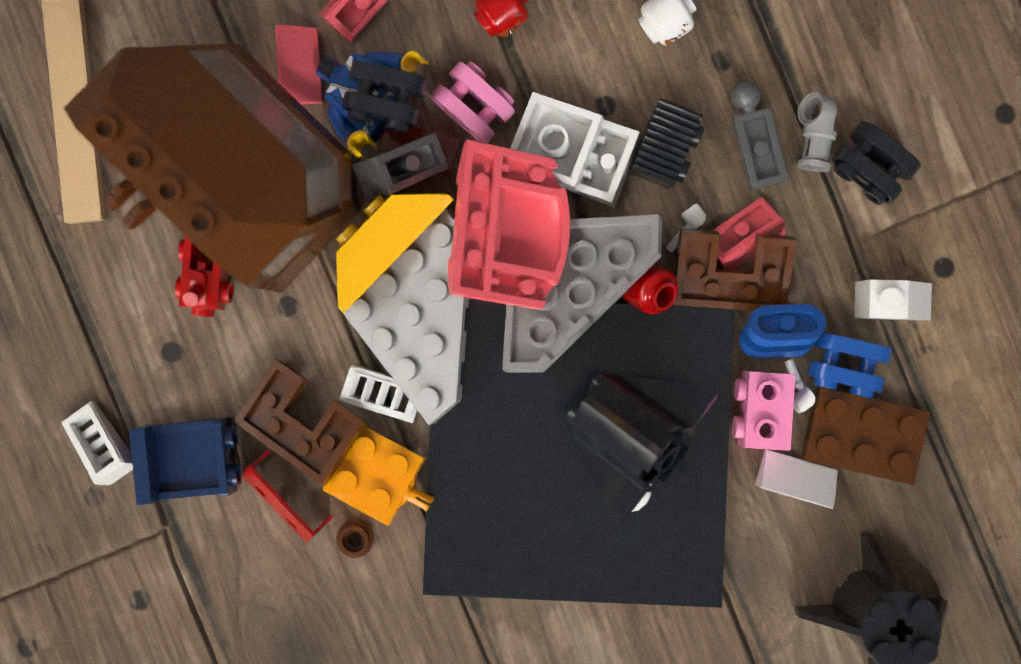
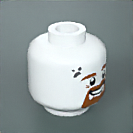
M648 0L641 6L642 17L638 21L653 44L659 41L660 44L668 46L693 29L694 20L691 14L697 9L692 0Z

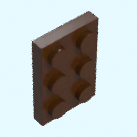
M816 387L815 403L811 409L800 458L810 462L914 485L930 412Z

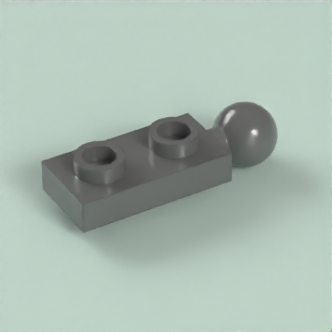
M750 80L738 82L733 87L730 97L732 104L737 109L742 110L743 115L733 117L731 123L749 192L789 181L771 108L757 110V105L761 99V91L756 83Z

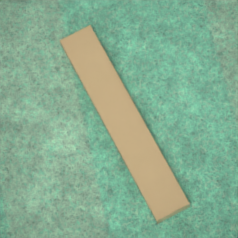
M41 0L64 223L75 224L106 220V210L102 201L104 199L100 152L76 130L64 110V107L92 79L84 0Z

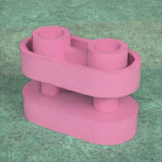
M459 61L449 72V75L455 81L452 88L448 90L439 84L429 97L474 140L488 144L495 136L489 124L494 119L505 124L515 113L511 106L514 100L501 87L498 86L494 90L485 82L486 75L476 64L470 61L466 65ZM466 94L483 107L478 115L461 101Z

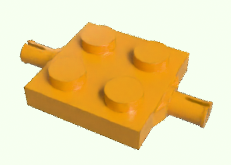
M365 426L328 484L324 485L322 489L387 526L391 525L399 508L407 501L427 511L431 506L428 503H432L434 500L433 496L415 488L417 474L426 458Z

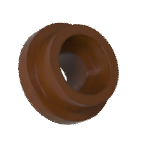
M350 520L344 523L338 530L336 543L344 555L351 558H359L371 550L374 543V533L366 522ZM350 533H360L362 542L360 544L352 543L349 538Z

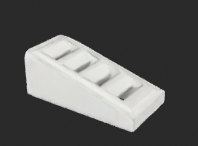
M357 364L351 365L339 399L340 401L410 423L414 422L417 409L410 400L405 412L398 410L404 392L390 375ZM362 376L366 377L367 380L360 397L355 395ZM375 381L382 382L375 402L369 399ZM390 385L397 387L391 406L384 405Z
M90 401L61 422L94 484L111 485L133 470L131 451L96 402ZM92 419L94 424L81 432L79 428ZM99 433L101 437L90 444L88 440ZM107 446L108 451L98 456L97 452Z

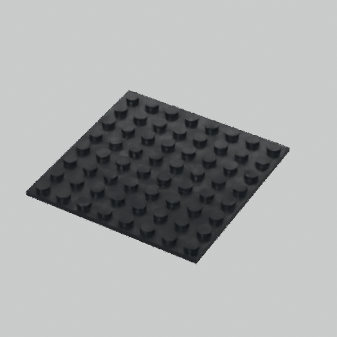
M469 298V307L466 308L464 331H467L465 361L462 362L460 384L463 385L462 400L436 423L430 425L427 494L433 496L434 500L432 503H428L431 506L426 511L423 595L722 608L734 309L671 306L660 314L649 315L631 304H613L545 372L508 373L502 370L506 304ZM600 372H605L607 375L619 374L705 386L718 397L694 428V438L688 434L686 436L684 444L690 448L680 464L688 469L687 473L682 475L675 470L664 483L656 479L651 483L655 490L651 492L647 504L638 511L632 512L623 525L619 524L607 514L571 433V425L566 422L568 412L577 403H582L590 392V383Z

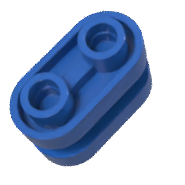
M809 304L761 306L753 311L740 332L739 345L745 354L756 359L800 357L808 353L823 334L826 328V319L818 308Z
M823 332L814 347L825 349L823 362L811 361L807 376L815 377L813 385L836 390L837 383L851 386L849 393L873 398L874 392L882 393L885 378L875 376L874 373L877 362L889 364L892 348ZM840 354L862 358L859 372L837 367Z

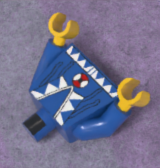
M368 51L363 56L353 53L344 66L327 56L318 66L316 75L330 84L324 97L329 102L327 114L335 133L360 160L365 159L361 154V150L365 145L370 144L374 148L376 147L375 142L385 129L386 122L371 118L370 124L360 123L347 118L348 111L341 108L345 91L357 92L359 83L349 78L352 61H365L421 76L416 72V68L420 64L428 65L429 61L416 51H409L406 54ZM374 88L373 92L374 97L395 101L397 93Z

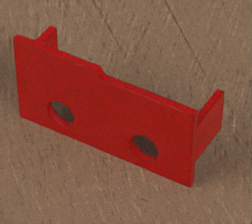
M268 449L253 464L246 468L242 477L307 543L333 516L330 515L314 531L309 528L255 470L257 466L269 457L271 451Z

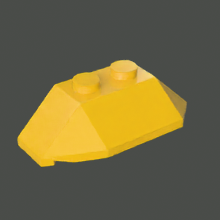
M393 193L385 198L380 194L377 195L363 210L368 216L358 226L350 223L336 238L340 243L336 248L338 308L345 313L440 215L453 199L445 193Z

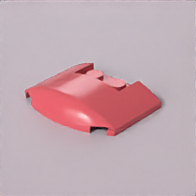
M468 139L464 142L455 183L458 185L451 257L448 259V287L450 295L537 310L544 307L547 301H543V299L550 292L552 286L558 284L562 275L570 238L568 197L566 188H560L552 171L558 168L555 159Z

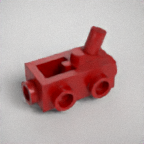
M185 236L184 239H181L178 248V257L182 262L181 277H178L176 280L175 296L179 299V307L191 308V315L214 317L215 310L225 311V304L232 302L234 283L233 281H228L227 271L214 261L208 260L206 255Z

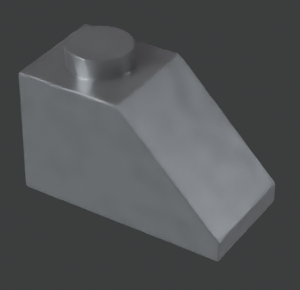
M436 133L426 135L352 164L366 201L374 199L379 194L382 197L391 195L449 169Z

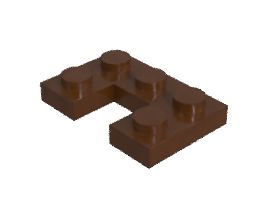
M680 229L675 266L678 294L673 305L751 311L766 305H787L797 239L794 236L756 234L751 270L716 268L720 233L718 231Z
M274 359L233 422L321 486L327 485L368 421L341 402L333 400L315 429H312L289 412L309 380L283 361Z

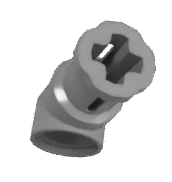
M811 92L800 102L798 119L804 125L802 136L805 137L802 159H799L797 164L799 169L813 172H830L831 163H829L831 145L832 141L836 140L837 132L833 131L837 105L832 97L819 92ZM819 102H821V111L819 115L813 120L812 114L814 108Z

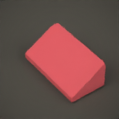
M330 0L318 15L352 43L388 0Z
M275 25L279 83L301 105L323 103L321 78L316 75L320 65L318 29L303 26Z
M762 196L712 230L720 233L717 257L718 266L720 268L737 269L749 261L753 256L756 234L783 236L786 234L785 220Z

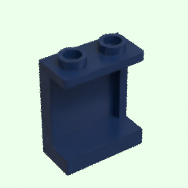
M231 417L145 425L129 429L136 505L152 504L159 500L217 494L229 496L238 491L237 485L241 484L242 474L240 464L235 463L234 448L238 445V433L235 425L231 426Z

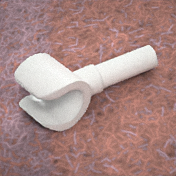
M694 204L681 214V217L687 223L681 229H697L705 222L706 214L698 204ZM680 231L665 247L671 253L678 248Z
M790 359L784 363L789 374H796L795 389L797 391L794 393L793 408L797 413H801L814 405L815 396L804 385L794 360Z

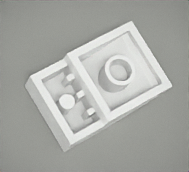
M532 92L510 149L555 159L558 168L552 171L561 188L565 187L568 191L615 208L642 138L639 131L604 120L603 115Z

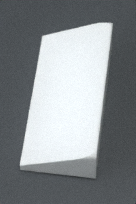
M765 449L755 485L765 490L833 509L838 470Z

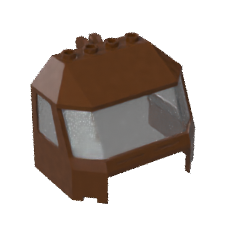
M240 44L123 47L64 107L76 130L126 178L117 183L102 200L103 205L109 211L117 210L139 190L146 198L136 203L124 216V219H122L123 224L129 230L136 229L158 209L204 255L246 287L282 293L359 214L357 176L352 164L358 162L356 158Z

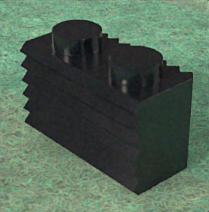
M660 98L654 108L629 174L666 189H671L676 184V181L683 183L691 162L685 160L690 146L697 148L705 127L699 125L703 114Z

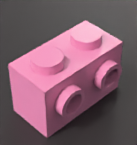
M741 370V378L736 379L734 387L735 400L739 401L738 416L734 415L732 421L733 438H737L738 445L744 448L791 451L796 374Z

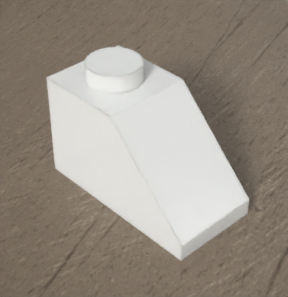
M874 279L856 281L854 319L931 321L932 283Z

